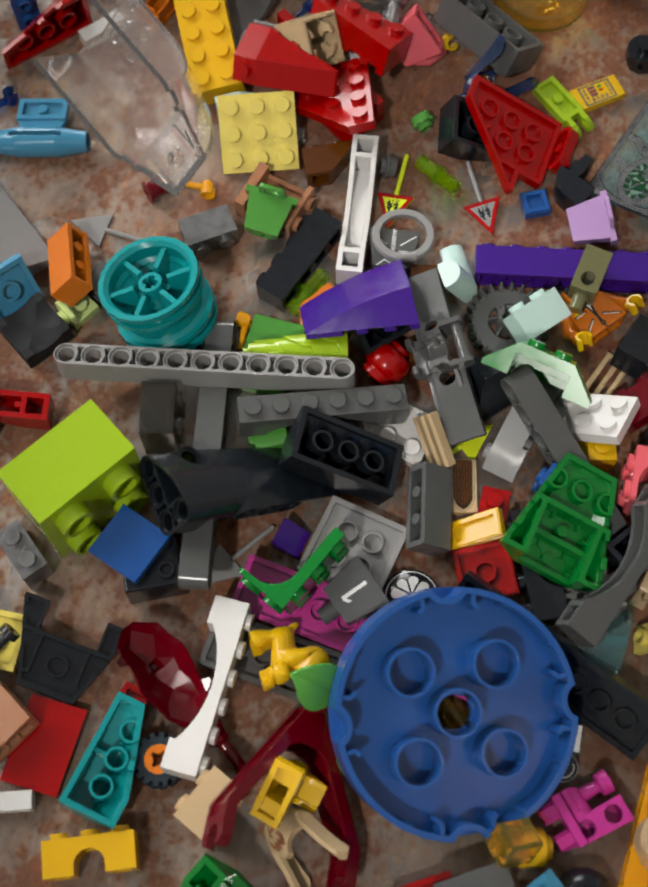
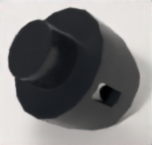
M639 35L632 38L626 49L625 58L630 71L637 74L648 73V35Z

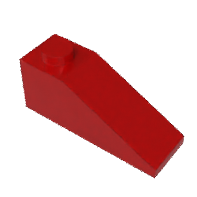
M0 389V422L24 428L51 430L55 405L51 394Z

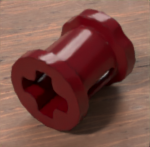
M165 171L160 173V176L148 183L146 181L141 183L143 191L151 203L156 202V198L168 192L170 194L175 192L173 184Z

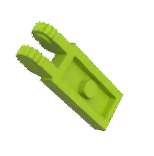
M554 76L547 78L532 89V94L558 122L563 124L562 127L570 126L578 132V139L581 138L582 133L579 126L573 120L577 119L579 125L585 131L590 132L593 130L594 123L584 112V108Z

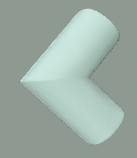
M450 245L439 250L442 262L437 264V268L444 287L462 302L468 303L472 301V297L477 294V285L462 246Z

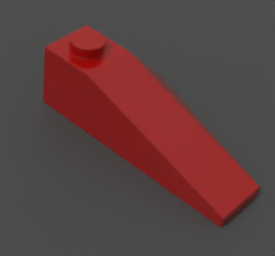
M87 0L53 1L1 51L7 68L9 70L77 35L78 30L92 24L93 20Z
M253 22L248 25L234 53L233 80L255 86L336 97L337 69L316 55L308 54L299 48L300 45L295 41L290 42L280 35V31L273 27Z

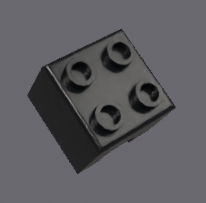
M178 534L171 535V540L137 585L123 577L125 594L131 604L188 594V590H180L178 586L181 553Z

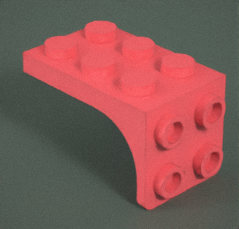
M637 445L634 453L628 454L627 462L622 466L620 479L624 480L623 489L619 490L617 506L621 507L620 513L627 516L636 500L638 485L648 481V446Z

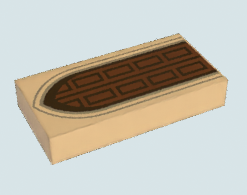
M455 459L456 464L448 467L452 469V515L472 516L478 513L476 460Z

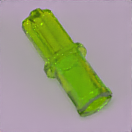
M425 154L419 156L415 161L414 168L430 179V183H437L451 195L456 194L460 189L461 184L445 172V167L435 164Z
M320 268L317 269L304 285L301 284L299 286L300 290L286 304L287 310L294 316L299 317L300 304L328 282V274Z

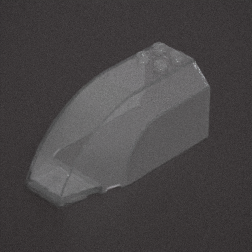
M90 0L109 22L102 34L77 53L35 58L33 63L113 157L118 160H124L132 165V169L137 172H143L150 177L152 182L172 195L178 196L204 163L212 148L214 130L207 102L181 46L142 0Z

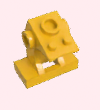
M278 756L249 814L277 829L280 827L291 803L297 804L315 814L328 786L308 772V767L303 762L292 759L290 762Z

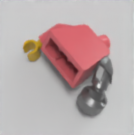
M383 0L387 8L386 12H382L383 18L392 23H399L406 30L412 32L405 58L401 61L404 66H432L446 55L447 50L454 51L458 48V43L456 42L448 45L449 40L454 38V35L445 34L441 37L418 4L414 5L400 19L401 11L407 6L408 0Z

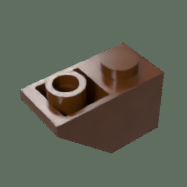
M352 140L336 141L320 146L312 145L301 149L307 187L331 185L336 181L350 163Z

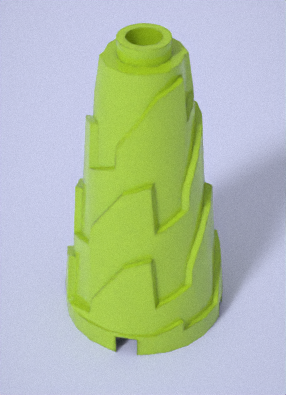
M347 331L344 332L343 336L306 339V334L285 335L283 338L254 340L253 343H248V348H243L242 352L348 359Z

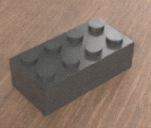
M442 0L433 17L440 24L442 30L454 35L461 45L475 52L478 59L485 54L498 34L505 37L502 53L489 64L500 76L507 77L530 70L545 45L490 0Z

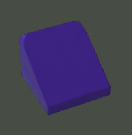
M284 518L272 540L273 548L299 559L311 534L291 520Z

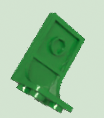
M335 527L299 571L289 580L278 584L264 583L241 567L238 570L243 575L240 581L257 596L263 592L266 595L263 601L278 614L285 611L291 615L297 607L301 609L307 604L312 596L309 592L316 584L321 586L331 573L328 570L334 562L340 563L349 552L347 547L350 543L345 534Z

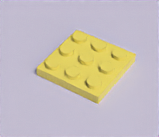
M294 91L217 96L223 174L254 172L260 162L269 165L270 171L300 169Z

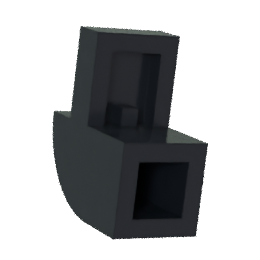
M587 154L579 161H573L568 169L562 165L558 169L553 187V197L556 204L565 212L570 207L592 199L595 188L584 181V179L590 174L594 159Z

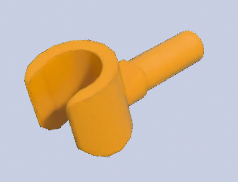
M182 180V186L199 190L201 198L205 200H213L215 198L216 189L210 180H204L202 183Z
M239 311L235 319L236 326L241 327L237 349L242 350L245 345L246 334L252 325V319L249 314Z

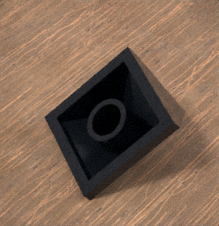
M483 357L474 358V365L467 369L483 421L485 422L512 406L500 384V380L509 375L510 372L506 374L481 363ZM455 374L444 385L452 384L455 380Z

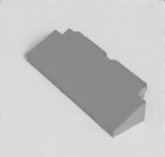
M0 186V263L18 253L32 276L49 267L48 246Z

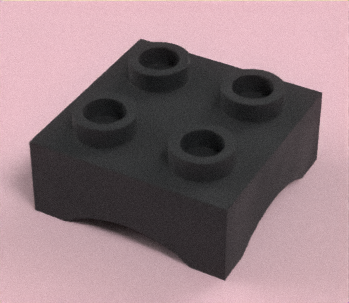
M39 292L31 296L17 311L0 319V333L31 369L51 355L56 347L74 338L70 327L57 315Z

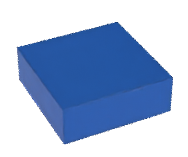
M545 189L519 194L525 220L550 215L551 208Z

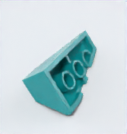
M120 691L117 693L58 800L62 808L88 821L114 830L129 802L146 704Z

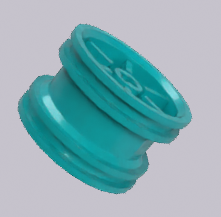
M152 236L139 239L118 251L107 262L101 272L98 282V296L102 306L117 325L120 335L128 346L193 350L211 333L218 315L217 299L209 282L203 277V271L194 252L187 244L176 238Z

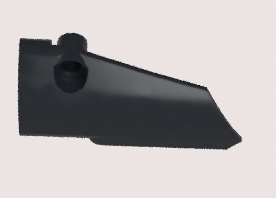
M184 446L175 452L145 455L141 458L139 464L140 474L161 532L166 536L195 531L208 520L232 515L234 520L287 511L305 501L336 496L339 490L278 467L282 448L195 449L191 446Z

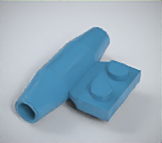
M69 98L20 99L16 118L20 127L0 130V154L19 158H59L89 152L91 139L88 131L64 128L65 125H68L71 109Z

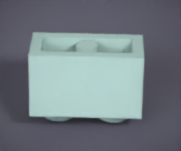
M555 287L546 292L541 288L529 296L531 301L526 305L520 301L508 309L510 315L502 321L517 343L523 340L529 342L530 338H536L572 314Z

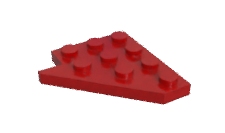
M359 58L331 65L338 70L336 97L294 92L295 113L350 135L376 129L370 67L361 63Z
M477 74L472 79L465 101L504 193L508 195L513 191L517 179L537 189L542 184L563 124Z

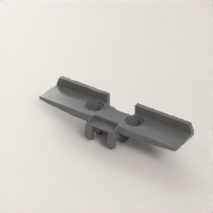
M437 268L409 277L408 281L411 286L420 323V329H414L417 341H411V339L404 341L406 350L413 353L416 366L412 367L414 378L420 381H429L435 406L450 447L487 435L486 428L467 369L474 365L475 360L468 350L461 326L463 325L462 317L460 315L452 316L444 285ZM432 324H437L435 328L428 330ZM449 335L453 337L459 358L452 360L446 336ZM448 372L454 373L455 380L452 384L443 385L441 383L444 374Z

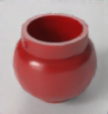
M393 340L391 343L379 347L371 354H366V361L360 367L380 386L395 385L401 382L408 374L410 364L406 358L409 354Z

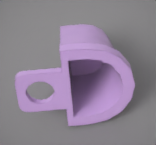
M606 190L600 191V196L566 209L574 246L610 242L611 246L618 244L614 218Z

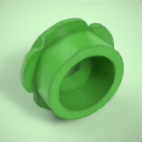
M428 110L418 113L411 119L412 129L415 131L419 130L420 133L426 132L433 127L432 122L435 116L431 115Z

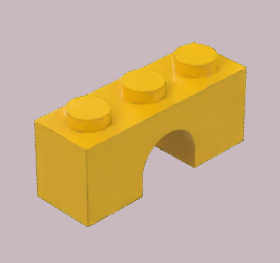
M117 825L114 830L111 829V832L99 833V829H87L80 831V836L68 837V833L51 834L50 840L41 841L43 880L54 882L80 878V861L90 851L101 852L105 861V872L109 874L141 870L138 832L130 829L129 825Z

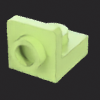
M88 295L84 296L73 307L65 303L63 304L61 301L55 302L58 310L57 315L76 331L100 312L99 306Z

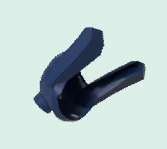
M498 34L485 54L464 76L463 92L459 96L466 97L472 79L477 74L493 83L496 72L493 69L481 70L502 53L505 37ZM530 77L504 90L517 96L534 89L537 85L536 78Z

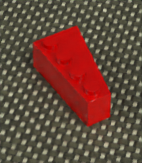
M313 1L310 14L334 10L343 50L347 53L355 52L360 56L359 61L365 66L369 65V63L375 66V73L381 77L404 60L412 32L406 30L403 25L392 23L384 19L381 14L370 12L354 1Z

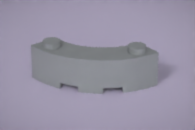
M539 380L555 405L562 389ZM513 406L494 443L488 442L482 454V457L486 459L482 468L511 483L519 474L534 443V440L530 438L529 431Z

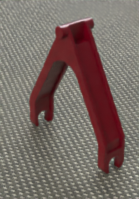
M302 706L289 712L284 722L210 804L202 838L203 848L214 852L215 845L220 847H227L229 845L238 804L271 768L278 756H281L285 751L292 752L307 765L308 772L328 786L318 806L321 823L329 832L349 846L347 860H340L329 851L330 863L326 887H341V884L342 887L356 886L360 847L324 713L327 707L319 711H309Z

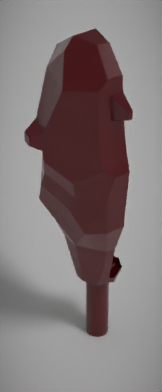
M132 622L121 630L116 647L120 654L117 662L118 666L128 667L140 693L167 720L186 729L195 719L208 696L207 691L212 683L211 678H200L183 643L169 634L158 622ZM219 717L216 726L220 728L218 740L215 746H210L212 748L219 747L239 772L246 762L228 741V734Z

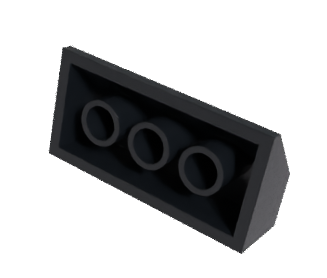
M303 405L284 441L278 467L379 506L394 496L404 446Z

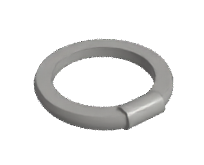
M396 209L385 213L376 221L372 229L374 247L384 258L393 262L401 260L402 263L417 262V260L424 257L431 250L435 239V232L431 222L421 213L410 209ZM410 218L422 225L426 232V240L415 251L399 253L390 250L383 244L380 232L383 226L393 219Z

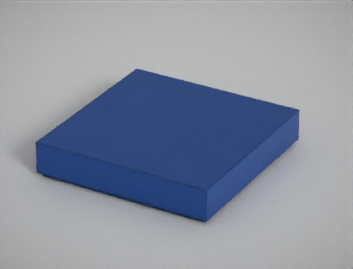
M123 504L88 549V552L137 585L171 540V536L164 535L159 527Z

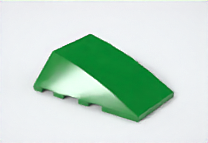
M569 452L566 453L499 542L512 560L562 587L587 593L596 591L603 585V571H606L608 558H605L607 542H610L611 530H609L610 517L613 516L618 479Z

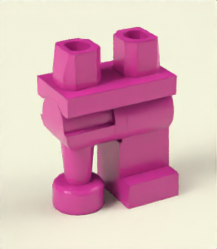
M603 769L592 775V782L579 788L569 787L555 794L548 800L549 803L537 812L545 827L559 820L565 831L552 838L560 853L572 850L573 848L578 850L634 820L620 794L591 809L587 802L598 793L607 796L615 791L611 779Z

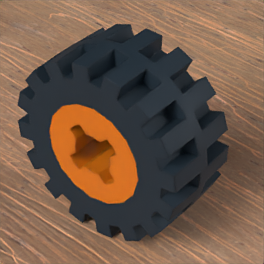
M165 732L149 734V737L141 739V743L138 746L134 771L141 782L153 789L164 790L167 787L175 786L178 781L183 779L166 774L160 768L163 756L160 755L165 753L169 737L176 739L175 736Z

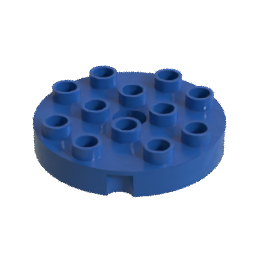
M435 587L412 592L391 601L369 617L355 632L339 658L338 667L330 687L328 702V724L334 753L343 774L359 797L393 825L413 835L438 842L455 843L458 836L475 833L487 839L502 834L529 818L546 802L560 783L569 765L577 737L579 717L571 712L567 700L569 691L575 685V681L566 656L557 640L541 621L516 602L490 591L468 587ZM449 695H459L461 697L464 695L468 703V719L463 726L457 729L446 727L443 729L438 718L439 704L442 699Z

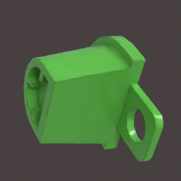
M260 183L259 187L247 184L246 194L249 197L244 224L245 231L262 238L277 240L290 211L296 209L298 199L286 196L284 189L269 184Z

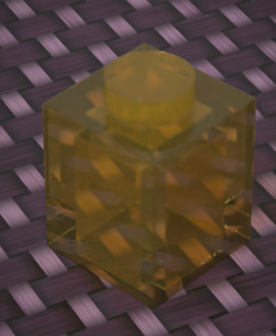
M529 818L498 823L486 840L489 851L494 856L500 869L531 863L544 845Z

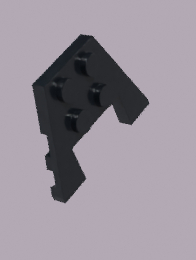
M26 591L17 685L73 706L118 654L116 647L121 630L124 628L108 623L96 651L40 630L51 605V600Z

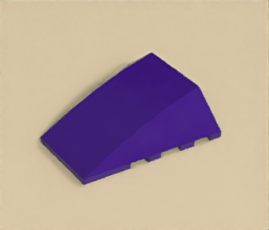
M401 260L376 267L352 277L299 307L306 339L343 336L344 332L349 330H356L357 335L368 334L370 328L384 327L385 332L397 331V326L410 325V329H420L411 286Z

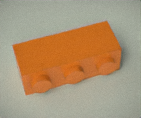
M66 222L47 241L51 296L57 301L73 307L93 289L88 234Z

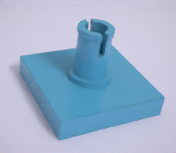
M18 253L0 263L1 319L21 308L35 293L39 292L44 297L24 260Z

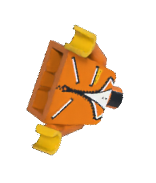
M569 287L561 293V297L567 303V307L571 301V298L567 296ZM599 291L593 306L586 305L583 314H576L571 311L572 314L561 321L563 339L577 346V350L584 353L619 328L624 322L627 314L626 311H629L632 316L639 313L637 307H645L642 296L640 294H633L627 298Z

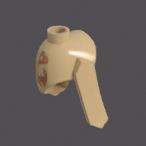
M302 808L288 809L280 827L277 829L266 823L264 827V836L268 848L284 873L290 887H311L310 878L293 857L292 841L301 829H304L338 859L347 860L349 846L334 836L310 812Z

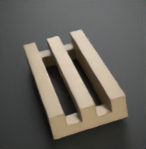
M608 352L586 382L588 390L608 362L611 361L613 357L611 353ZM612 366L595 391L590 394H600L617 368ZM621 371L605 395H612L627 374Z
M434 411L413 418L428 462L443 467H450L456 464L438 412Z

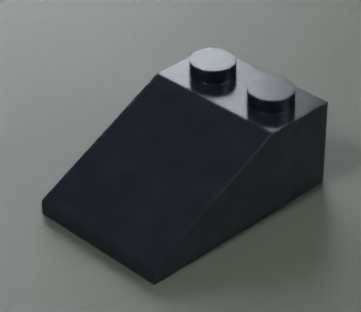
M455 94L440 108L437 153L458 160L491 162L465 97Z

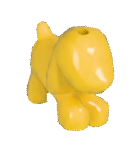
M296 622L271 630L255 629L248 631V641L253 657L261 656L271 649L270 666L259 671L264 692L273 689L276 684L281 685L288 682L291 678L290 673L297 669L313 664L330 663L328 653L319 646L296 647L294 633L299 626Z

